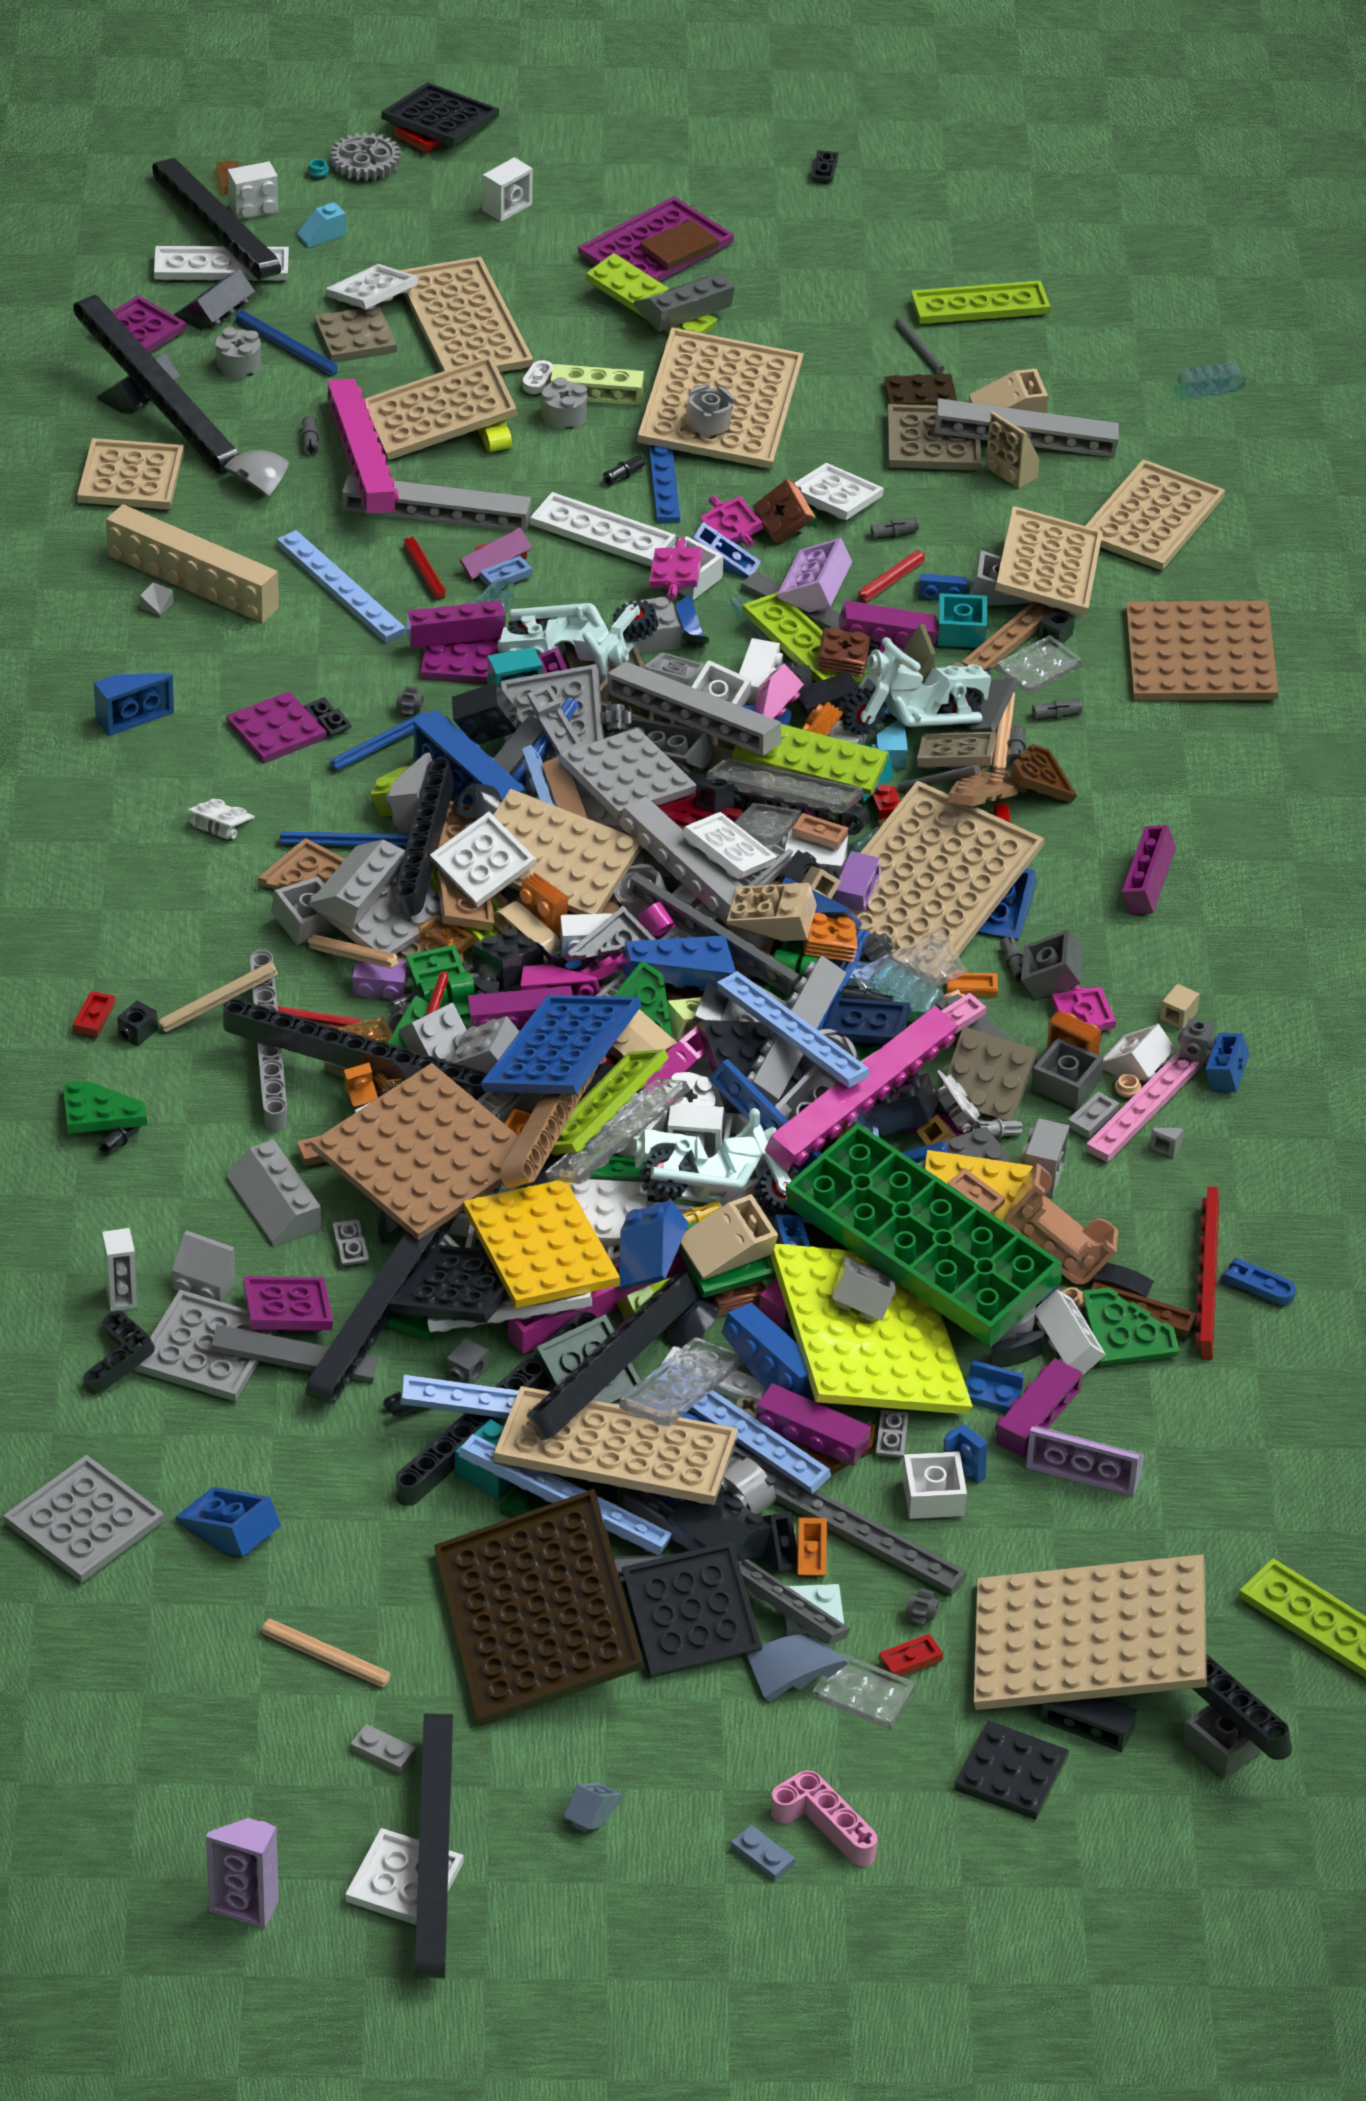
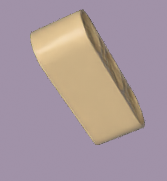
M518 901L508 904L493 914L494 923L501 932L507 929L517 930L522 935L540 943L551 955L561 950V942L558 936Z

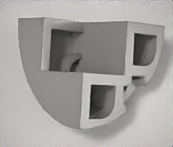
M253 450L237 455L224 468L239 481L249 483L263 496H270L284 476L289 461L273 452Z

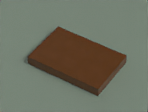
M692 219L640 242V249L666 269H670L719 247V239Z

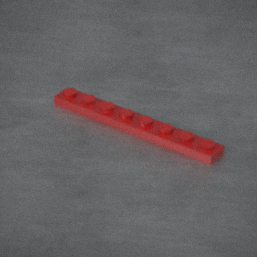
M1207 1187V1198H1202V1213L1206 1214V1216L1201 1217V1232H1205V1235H1200L1201 1252L1204 1251V1255H1199L1200 1271H1203V1274L1198 1275L1199 1290H1203V1293H1198L1197 1296L1198 1309H1202V1313H1197V1329H1201V1332H1196V1349H1201L1202 1360H1212L1214 1351L1220 1208L1218 1187Z

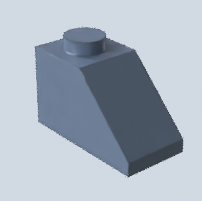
M600 1783L577 1784L564 1817L573 1821L571 1825L578 1830L588 1832V1829H598L619 1804L623 1794Z

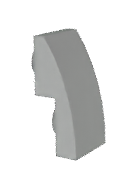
M359 1219L333 1223L334 1239L342 1266L368 1263L366 1243L362 1236Z
M881 1409L876 1455L904 1458L909 1412Z

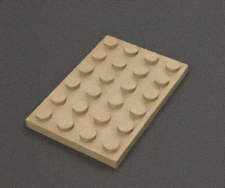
M491 355L365 398L366 409H369L370 420H373L374 429L388 460L518 416L517 408Z
M1143 459L1086 524V527L1103 531L1101 548L1163 571L1225 496V489Z
M1013 506L994 590L1005 595H1014L1027 601L1039 602L1052 608H1060L1073 614L1086 616L1103 531Z
M513 789L509 790L493 815L536 858L537 862L535 866L507 886L521 891L522 879L526 880V877L533 876V873H536L568 896V910L579 915L600 914L643 848L639 844L638 839Z

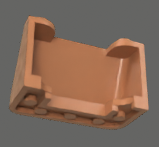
M1037 1163L1028 1172L1006 1213L1005 1223L1062 1261V1274L1075 1284H1085L1117 1252L1118 1229L1105 1219L1100 1218L1092 1220L1085 1228L1078 1224L1045 1196L1051 1188L1052 1178L1049 1172Z

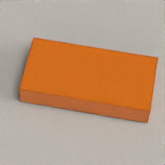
M946 972V994L959 989L960 993H964V995L971 993L974 997H998L997 973Z

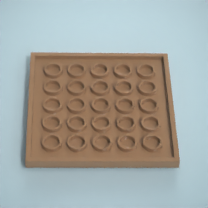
M1268 601L1126 602L1133 701L1278 700V684Z
M431 1063L313 1140L312 1150L419 1241L464 1210V1201L484 1197L503 1184L500 1170L519 1136Z

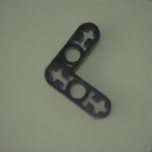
M113 1311L107 1314L102 1321L107 1334L120 1347L90 1368L83 1376L86 1386L92 1393H100L106 1390L150 1357L155 1351V1345L149 1335L122 1311Z

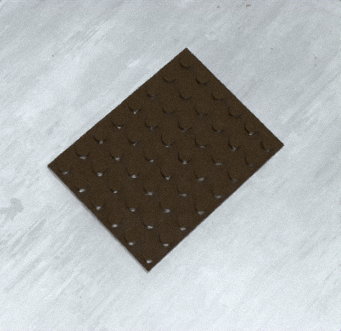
M594 1489L434 1545L476 1718L480 1726L645 1668L601 1508Z

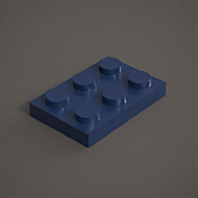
M835 997L824 1029L837 1031L835 1034L842 1038L845 1036L851 1042L887 1044L905 1030L911 1006L910 1003Z

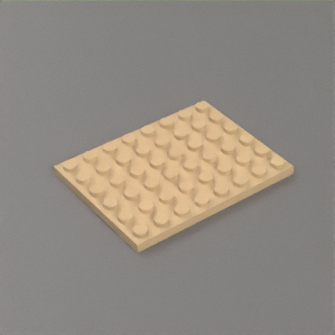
M672 327L641 423L637 442L772 469L804 353ZM700 385H710V388L717 389V386L728 390L733 396L730 429L723 433L712 435L710 438L701 437L698 432L692 430L685 423L689 393L693 388Z
M917 781L861 851L862 854L880 858L882 873L865 912L852 908L849 909L862 923L860 928H856V933L862 929L864 931L868 930L870 934L874 931L878 935L886 933L890 937L895 948L891 950L893 957L887 962L937 985L1044 846V838L977 807L949 803L948 794Z
M1203 1554L978 1578L974 1705L976 1710L1207 1687L1205 1560Z

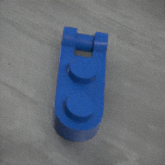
M1239 1258L1233 1259L1229 1264V1270H1225L1220 1277L1221 1282L1227 1287L1236 1286L1275 1304L1287 1305L1294 1301L1296 1287L1292 1281Z

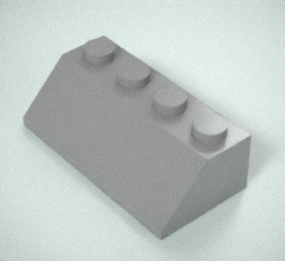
M385 840L356 846L312 898L308 906L353 929L400 872L405 850Z
M274 1139L250 1147L226 1175V1179L272 1246L321 1229V1206Z

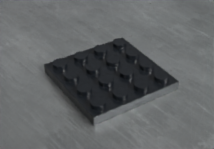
M427 82L383 110L381 119L389 122L391 125L404 127L410 132L425 135L429 139L441 141L447 146H455L499 117L500 109Z
M701 1020L697 1025L712 1073L717 1070L723 1061L728 1059L747 1077L751 1071L754 1072V1069L751 1067L758 1056H763L760 1052L761 1048L768 1039H772L769 1037L771 1030L761 1022ZM799 1063L780 1099L805 1075ZM719 1091L725 1112L742 1114Z
M437 1245L390 1300L388 1305L391 1313L426 1316L428 1318H445L453 1321L463 1320L487 1323L509 1295L485 1249Z
M733 1541L622 1567L623 1579L650 1678L748 1655L762 1649Z

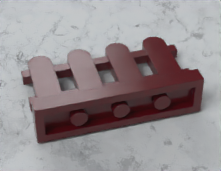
M696 792L657 805L682 830L687 825L716 814L696 807ZM727 808L719 811L734 823L743 821L744 813L741 809Z

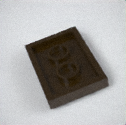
M951 374L884 376V387L888 404L937 406L938 398L957 401Z

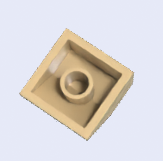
M638 1010L609 1049V1052L620 1061L628 1052L665 1049L667 1053L677 1042L641 1010Z

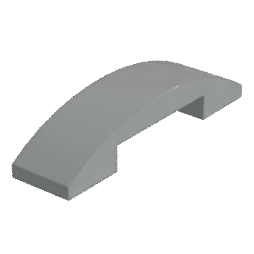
M549 684L527 694L542 729L558 754L586 745L584 740L580 741L560 708V701Z

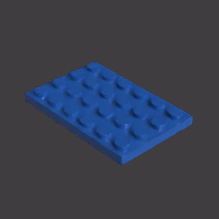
M547 995L481 1082L483 1091L496 1093L517 1092L519 1094L541 1093L544 1095L577 1094L642 1006L640 998Z

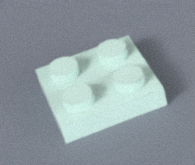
M839 1584L788 1586L844 1624ZM785 1615L787 1636L805 1633L815 1636L808 1630L799 1627L795 1621Z

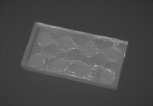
M940 928L854 971L852 976L861 990L868 988L871 989V992L893 995V1002L909 1003L965 975L967 970L943 928Z

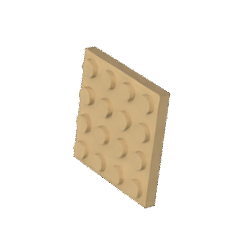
M92 438L77 494L78 503L171 509L184 454V445Z

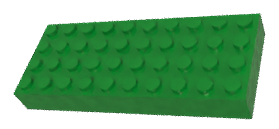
M859 1123L855 1124L786 1185L787 1207L989 1347L993 1346L1062 1281V1261Z

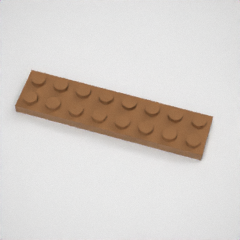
M450 801L438 848L462 832L465 826L479 818H467L455 813L451 809L453 802ZM462 803L464 810H468L472 806ZM435 865L442 923L451 926L492 931L494 917L491 898L477 907Z

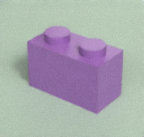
M851 851L848 860H844L841 866L839 878L841 883L834 893L836 902L848 908L865 912L882 873L879 857Z
M356 960L353 973V996L396 1000L405 996L408 983L406 961H399L398 965H395L393 969Z

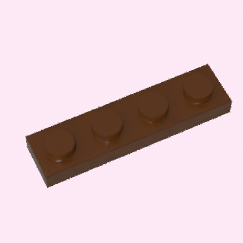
M1094 1282L1091 1290L1110 1287L1118 1292L1119 1297L1129 1303L1134 1302L1150 1312V1316L1162 1324L1166 1322L1174 1327L1175 1335L1188 1339L1196 1322L1197 1313Z

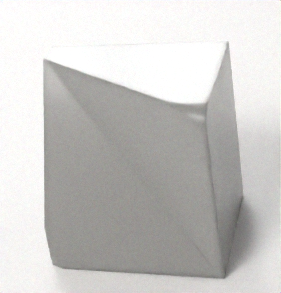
M152 583L140 595V609L159 617L173 605L172 590Z
M1153 1128L1150 1149L1174 1158L1182 1147L1184 1129Z

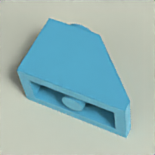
M335 202L316 208L297 232V237L309 248L346 235V213Z
M896 720L877 734L876 744H872L871 747L889 752L892 769H906L907 740L905 725Z

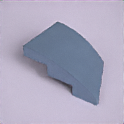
M808 1633L774 1640L764 1644L761 1650L747 1655L762 1694L769 1702L775 1700L792 1686L801 1690L821 1674L830 1678L849 1664L847 1659Z

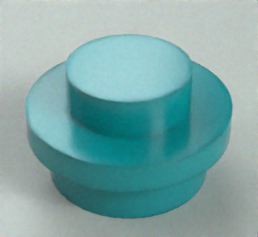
M314 159L310 161L307 172L314 178H323L329 173V167L326 161Z

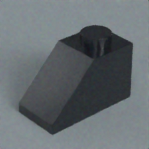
M791 1512L761 1516L765 1522L772 1526L762 1558L776 1572L795 1569L797 1565V1547Z

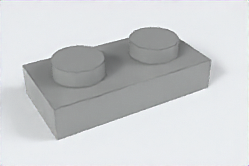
M1097 1092L1068 1119L1067 1125H1070V1129L1089 1139L1119 1111V1103Z
M367 1724L350 1743V1750L400 1775L416 1755V1747Z

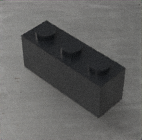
M1105 1697L1043 1703L1041 1722L1122 1752L1135 1728L1137 1709Z

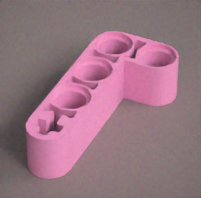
M810 1770L802 1771L773 1789L771 1816L775 1821L782 1824L790 1823L805 1814L852 1863L860 1867H866L875 1861L877 1834L819 1774Z

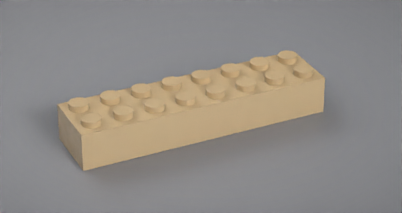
M121 505L106 518L109 557L261 623L279 609L277 570L126 505Z

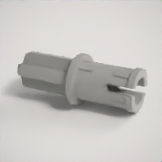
M999 1118L993 1121H975L972 1125V1131L987 1127L995 1139H1001L1003 1136H1019L1023 1132L1022 1122L1002 1121Z

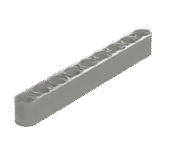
M266 950L253 952L250 956L251 971L269 962L273 963L272 954ZM275 977L252 988L253 1004L278 1011ZM257 1041L264 1125L269 1131L279 1132L288 1125L282 1049Z

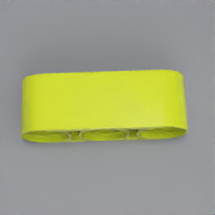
M505 420L477 429L488 452L512 448V437Z

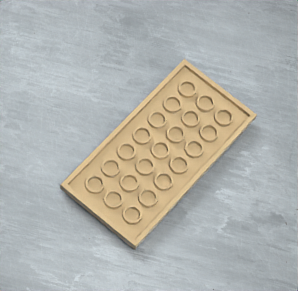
M482 257L400 270L415 275L418 278L419 284L412 287L404 295L442 372L490 355L500 373L532 366L533 357Z
M520 1386L495 1449L493 1462L715 1505L737 1439L738 1428L591 1400L557 1434L546 1440H540L529 1422L527 1414L550 1392Z

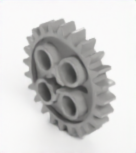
M364 132L363 136H360L358 133H355V137L347 135V139L340 138V143H334V147H331L330 159L332 167H335L336 172L340 171L341 176L348 174V179L355 176L357 181L360 178H364L367 181L370 177L376 180L377 176L384 178V174L391 175V171L397 170V166H400L401 151H399V146H396V142H390V138L383 139V135L375 137V133H372L370 136H367V133Z

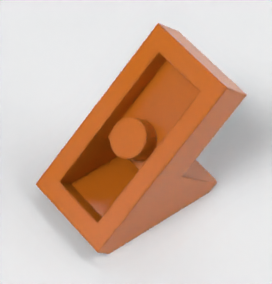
M369 1063L344 1070L345 1090L354 1107L378 1099Z
M798 1518L795 1534L797 1547L796 1575L825 1576L827 1518Z

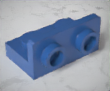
M920 574L918 599L939 600L940 593L966 595L967 577Z
M972 1361L969 1376L965 1383L971 1403L1007 1414L1015 1399L1019 1400L1022 1395L1024 1374Z
M965 1424L949 1431L943 1440V1453L960 1452L964 1476L970 1477L977 1484L986 1478L987 1441Z

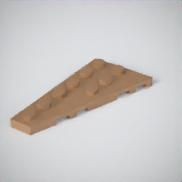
M980 769L979 775L957 780L949 792L948 802L976 806L985 803V800L995 801L996 795H998L997 798L1002 799L1017 795V792H1028L1029 788L1025 787L1023 789L1018 787L1013 782V776H1009L1007 771L994 770V773Z
M305 838L258 877V885L280 889L315 877H319L325 884L345 858Z

